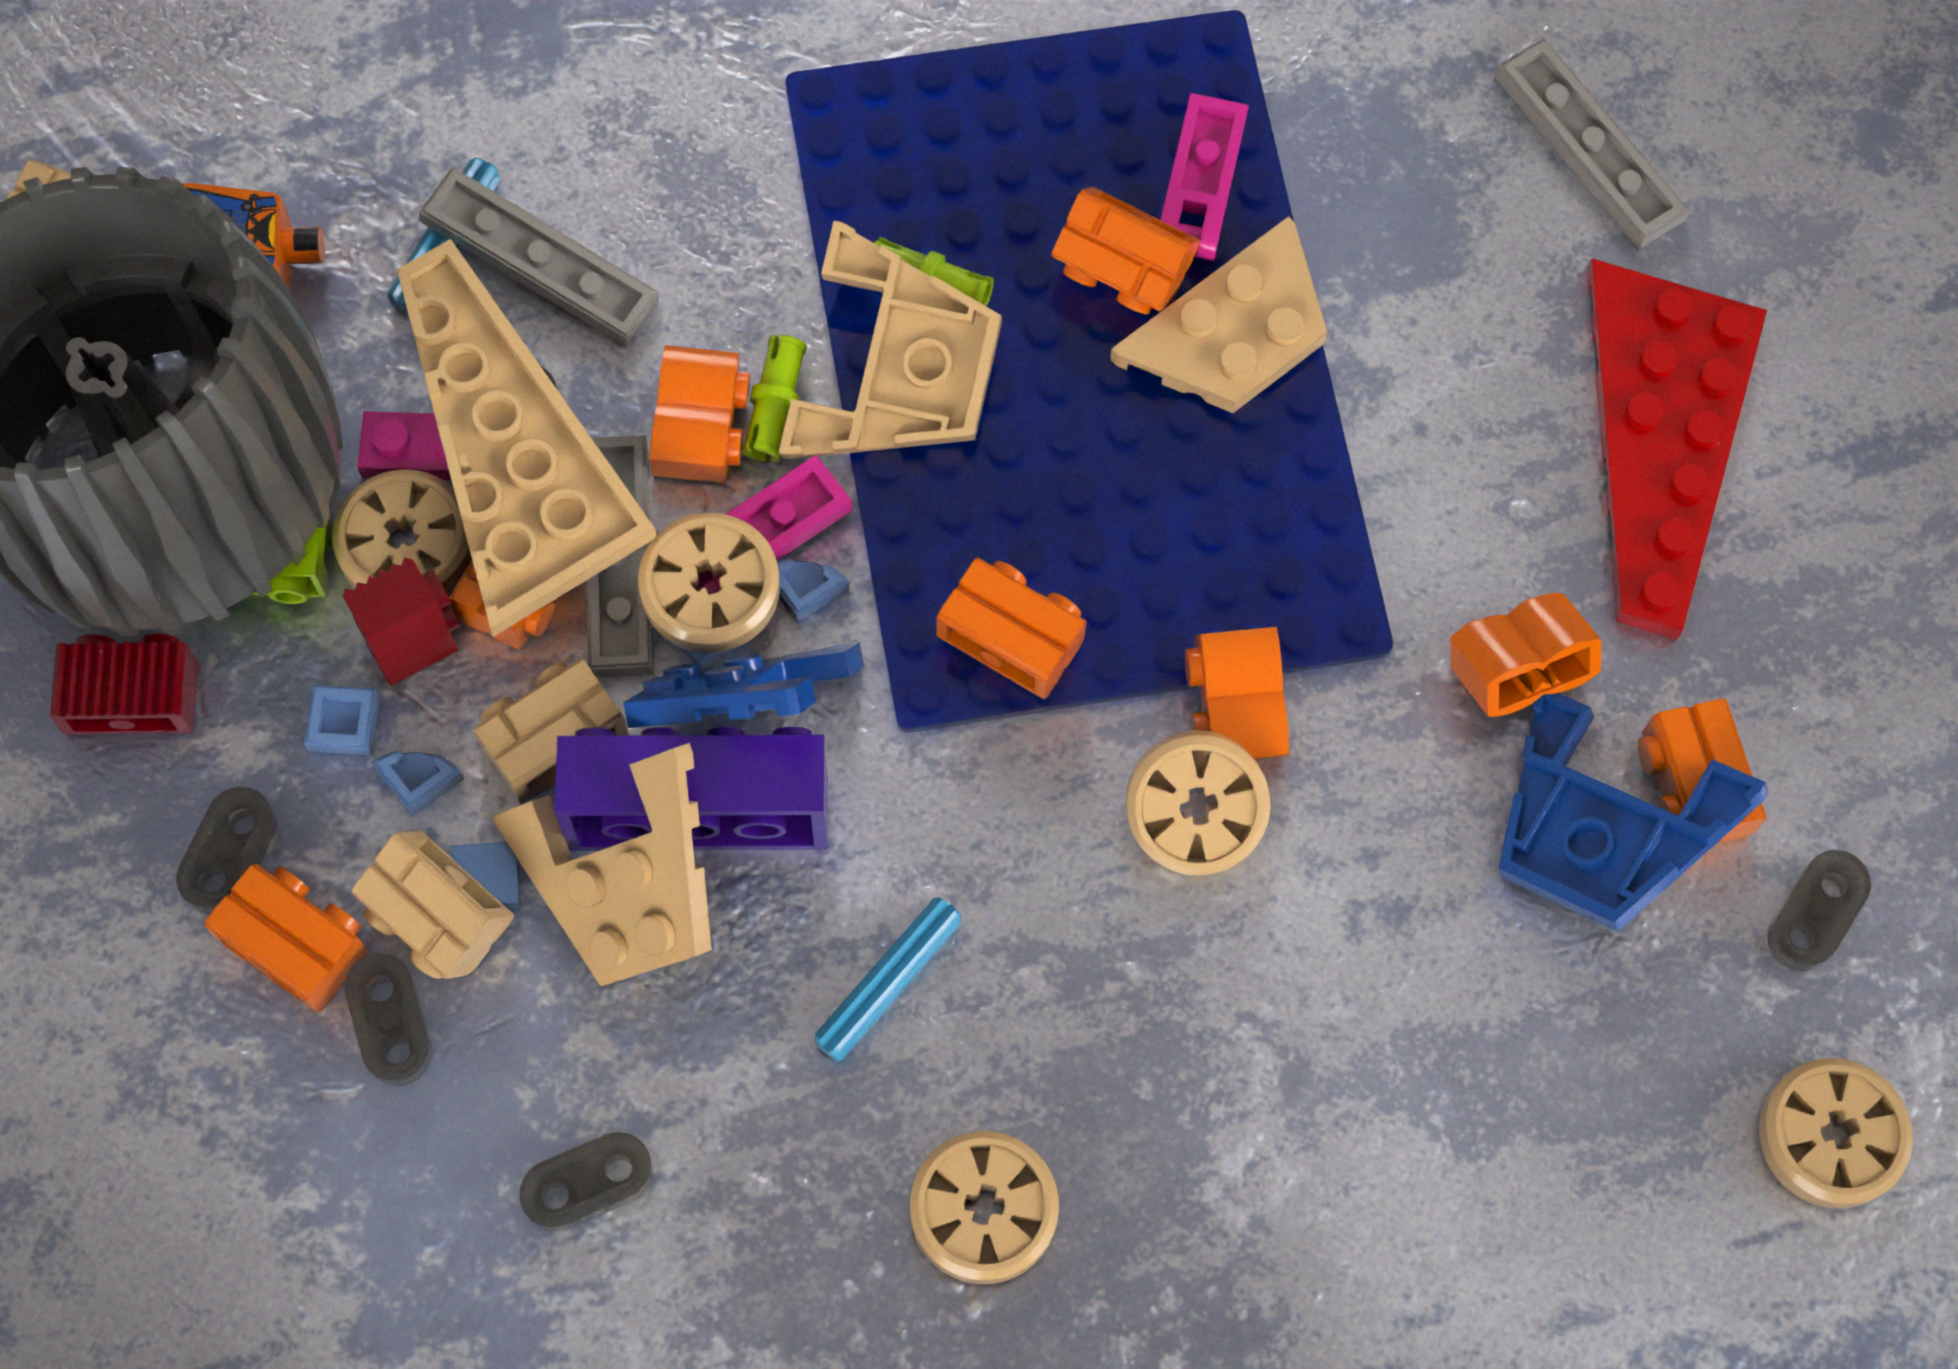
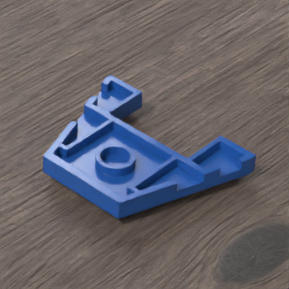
M860 642L763 660L761 654L739 656L723 661L724 667L702 671L700 663L666 668L663 670V676L642 682L644 690L623 702L628 728L697 723L702 721L701 717L725 713H728L729 720L750 719L755 717V712L772 709H776L777 716L801 714L816 703L812 682L851 677L864 667Z
M1544 694L1533 702L1534 717L1530 736L1526 735L1522 754L1524 760L1518 793H1514L1498 869L1504 879L1618 932L1758 807L1768 794L1767 785L1762 780L1712 759L1680 815L1670 813L1567 767L1568 761L1593 721L1594 715L1590 706L1562 694Z

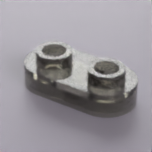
M234 787L225 790L211 802L178 867L176 883L181 896L196 911L210 915L221 900L231 893V888L249 866L255 863L260 865L277 827L275 812L260 792L248 787ZM244 817L254 818V826L249 832L245 834L234 833L235 824ZM214 875L225 876V884L220 890L216 892L205 891V885L209 878Z
M1829 850L1817 855L1804 868L1768 928L1767 940L1770 951L1782 965L1796 971H1810L1820 967L1835 953L1870 894V875L1861 860L1846 851ZM1827 879L1835 882L1840 889V897L1829 896L1823 890L1822 880ZM1791 931H1800L1805 934L1809 941V948L1801 949L1795 946L1790 937Z
M375 953L361 958L349 970L344 988L363 1062L370 1073L378 1081L386 1085L404 1086L411 1084L423 1076L432 1059V1044L414 979L405 964L395 956ZM384 982L393 984V993L387 1000L381 1002L372 1000V991L378 984ZM397 1044L409 1045L410 1054L404 1062L394 1064L388 1061V1054L392 1047Z
M623 1132L608 1133L533 1166L524 1176L520 1186L519 1198L522 1209L530 1221L543 1230L558 1232L570 1229L628 1204L643 1195L653 1177L652 1159L645 1145L635 1136ZM618 1160L629 1162L632 1165V1171L627 1179L615 1182L608 1178V1168L613 1162ZM555 1187L567 1189L569 1197L564 1206L558 1209H551L545 1206V1196L549 1190Z

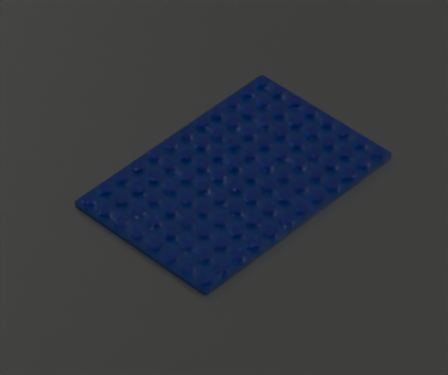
M1228 10L796 71L786 77L787 99L842 410L854 412L856 409L883 293L823 280L821 272L833 221L845 223L855 229L857 234L872 243L879 240V237H883L892 243L925 255L935 251L945 255L947 263L982 276L987 275L994 278L992 294L986 307L1002 315L1001 330L975 440L849 453L896 723L901 731L906 733L920 732L1197 688L1199 686H1188L1185 670V649L1195 648L1194 636L1198 634L1277 627L1282 674L1380 659L1389 655L1393 647V638L1323 345L1237 411L1231 413L1206 403L1198 394L1182 393L1162 385V377L1130 364L1127 370L1116 366L1110 360L1111 349L1161 311L1152 308L1149 314L1136 312L1116 300L1119 293L1118 290L1100 281L1097 282L1096 287L1080 284L1063 274L1062 271L1065 263L1051 257L1053 248L1063 227L1067 223V217L1077 195L1082 189L1095 187L1161 220L1190 93L1249 105L1215 259L1211 261L1197 258L1196 252L1173 302L1288 216L1293 220L1246 17L1242 12ZM1182 211L1179 223L1203 227L1205 216ZM977 557L990 565H993L995 561H1002L1013 566L1026 578V586L1045 597L1053 592L1068 598L1080 609V617L1087 621L1085 637L1081 647L1067 668L1064 669L1062 676L1045 700L936 636V618L940 609L953 590L958 587L959 581Z

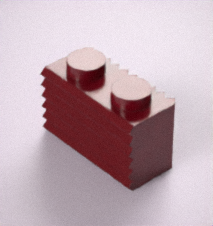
M404 557L402 565L392 563L390 572L380 570L378 578L369 576L366 584L357 582L355 590L345 588L343 598L367 647L390 687L458 651L451 631L459 628L460 624L449 605L451 604L450 599L433 569L421 574L414 560Z
M98 634L79 636L76 642L71 644L60 642L56 644L50 719L63 734L192 733L194 730L193 720L195 718L194 708L196 706L198 660L185 642L168 634H147L142 636L141 641L136 643L127 641L117 643L111 637Z

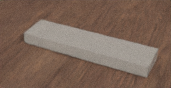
M1542 39L1497 67L1494 78L1638 250L1686 220L1690 210L1545 39Z
M453 166L419 211V221L447 239H451L465 250L627 347L658 302L659 292Z
M646 435L592 438L650 520L648 443ZM650 542L587 580L588 667L596 677L654 675L653 626L644 612L638 587L641 559Z

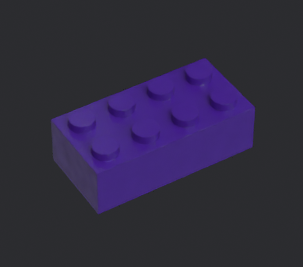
M589 727L575 731V736H557L554 813L569 851H599L652 832L629 765L690 743L694 759V769L686 771L689 801H698L700 826L692 829L693 850H828V770L824 735H812V731L802 727L778 728L773 731V735H746L744 730L734 727L713 728L707 731V735H680L679 731L672 728L653 727L641 731V735L614 736V732L611 730Z

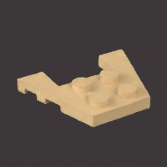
M833 221L821 272L823 280L882 292L883 295L855 411L850 412L791 399L778 452L779 455L786 459L813 457L814 455L826 456L975 440L1001 330L1002 315L939 278L931 277L903 261L901 256L882 245L879 247L857 234L855 229L845 223Z
M690 743L629 765L652 828V832L573 859L554 813V807L549 795L492 816L495 826L600 986L681 962L712 950L704 866H695L692 829L700 826L698 801H689L686 771L694 769L693 751Z

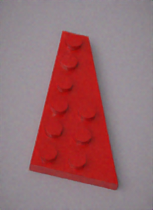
M1592 258L1587 268L1588 289L1592 290L1593 314L1591 326L1592 338L1596 339L1598 371L1596 373L1602 457L1603 462H1606L1608 488L1605 492L1607 514L1611 516L1613 548L1610 553L1616 622L1677 640L1683 631L1767 310Z

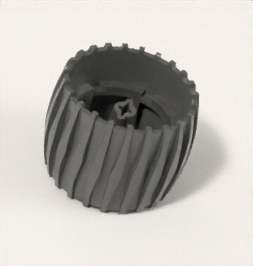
M119 166L116 174L94 175L87 167L71 168V178L48 184H43L38 177L23 181L26 191L0 202V577L35 604L53 614L58 613L80 628L93 631L96 626L109 628L122 637H137L139 630L160 628L170 635L184 632L185 623L200 620L210 615L216 621L230 616L228 607L247 598L254 592H257L260 597L264 596L272 590L269 581L279 574L290 562L297 566L307 555L304 545L316 528L324 529L330 518L329 500L333 489H339L341 486L342 470L339 450L343 448L339 413L331 381L309 323L288 286L273 265L233 219L207 196L201 193L195 196L175 178L167 175H162L159 180L145 178L135 168ZM177 350L184 357L192 356L189 378L183 393L176 402L172 403L134 361L139 360L141 365L145 366L155 362V354ZM77 404L98 458L85 462L80 455L65 458V466L38 469L34 463L27 462L25 458L34 441L43 442L48 435L47 422L63 405L70 410Z

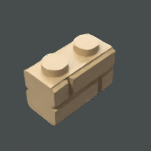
M582 658L570 666H567L564 662L550 666L536 678L534 682L536 688L516 701L511 697H506L491 704L480 716L482 723L472 728L481 749L521 805L556 782L557 736H575V731L589 727L611 730L614 732V736L629 735L621 711L606 690L602 688L600 682Z
M421 830L397 832L391 836L374 859L375 863L367 868L352 888V894L366 906L363 916L367 922L386 935L394 936L396 934L413 949L409 954L412 963L425 974L437 979L442 977L450 979L469 975V973L473 972L491 949L492 943L499 939L514 919V914Z

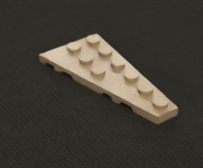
M449 239L398 268L397 273L492 637L656 539V530L453 241Z

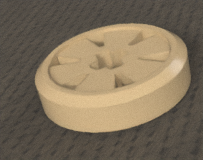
M393 470L371 477L358 485L345 498L334 520L332 529L334 554L343 574L354 588L357 582L366 584L369 576L378 578L380 570L390 572L392 563L402 565L405 557L414 560L421 574L433 569L444 590L447 592L463 576L472 558L454 488L444 480L418 470ZM408 527H413L412 530L417 541L411 546L402 542L400 547L396 549L391 534L396 529L405 534Z
M700 513L671 523L656 535V539L650 542L641 559L638 587L644 612L659 634L681 648L695 652L715 653L739 647L753 639L765 628L773 616L778 603L780 579L777 560L771 546L753 526L730 515ZM711 571L713 578L722 574L723 576L719 579L721 590L708 595L704 587L697 592L695 589L700 586L698 575L702 572Z
M1191 730L1176 733L1162 739L1142 755L1128 781L1126 811L1130 828L1136 841L1152 860L1177 873L1209 875L1235 866L1255 849L1264 835L1268 824L1270 794L1267 781L1260 766L1250 752L1241 744L1219 733ZM1197 787L1203 788L1205 797L1212 794L1216 796V802L1206 805L1207 815L1201 818H1193L1191 809L1183 812L1180 810V804L1189 801V790Z
M1818 1059L1807 1062L1792 1070L1772 1088L1763 1104L1759 1119L1761 1149L1775 1177L1799 1198L1822 1207H1856L1870 1202L1885 1193L1904 1173L1912 1152L1913 1133L1911 1120L1907 1108L1897 1091L1885 1078L1874 1070L1847 1059ZM1830 1117L1835 1118L1836 1127L1845 1124L1850 1132V1137L1841 1142V1149H1836L1835 1139L1826 1142L1821 1134V1129L1830 1123Z
M976 1131L951 1138L937 1147L926 1158L914 1179L910 1196V1219L916 1241L922 1252L938 1269L960 1281L974 1284H995L1008 1281L1023 1274L1043 1256L1055 1233L1059 1214V1197L1052 1173L1037 1152L1026 1143L1010 1135L992 1131ZM981 1191L995 1193L994 1204H1003L1004 1206L1002 1215L991 1214L988 1224L974 1222L975 1211L965 1210L966 1200L977 1201Z

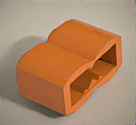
M665 345L650 444L649 461L652 476L726 483L729 465L740 466L743 429L733 428L736 408L747 410L751 374L749 372H740L739 353Z
M1549 593L1526 599L1507 615L1488 616L1465 624L1450 637L1451 669L1487 716H1503L1527 707L1544 694L1565 692L1595 677L1601 672L1602 640L1563 593Z
M1277 627L1195 635V648L1185 649V670L1188 686H1199L1201 698V712L1191 713V730L1211 731L1225 735L1241 744L1254 758L1289 755L1288 722L1283 694L1282 661Z

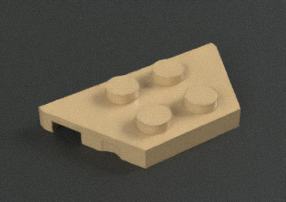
M1288 216L1114 346L1111 349L1110 360L1116 366L1127 370L1130 364L1162 377V385L1182 393L1198 394L1206 403L1231 413L1237 411L1325 344L1328 332L1295 222Z

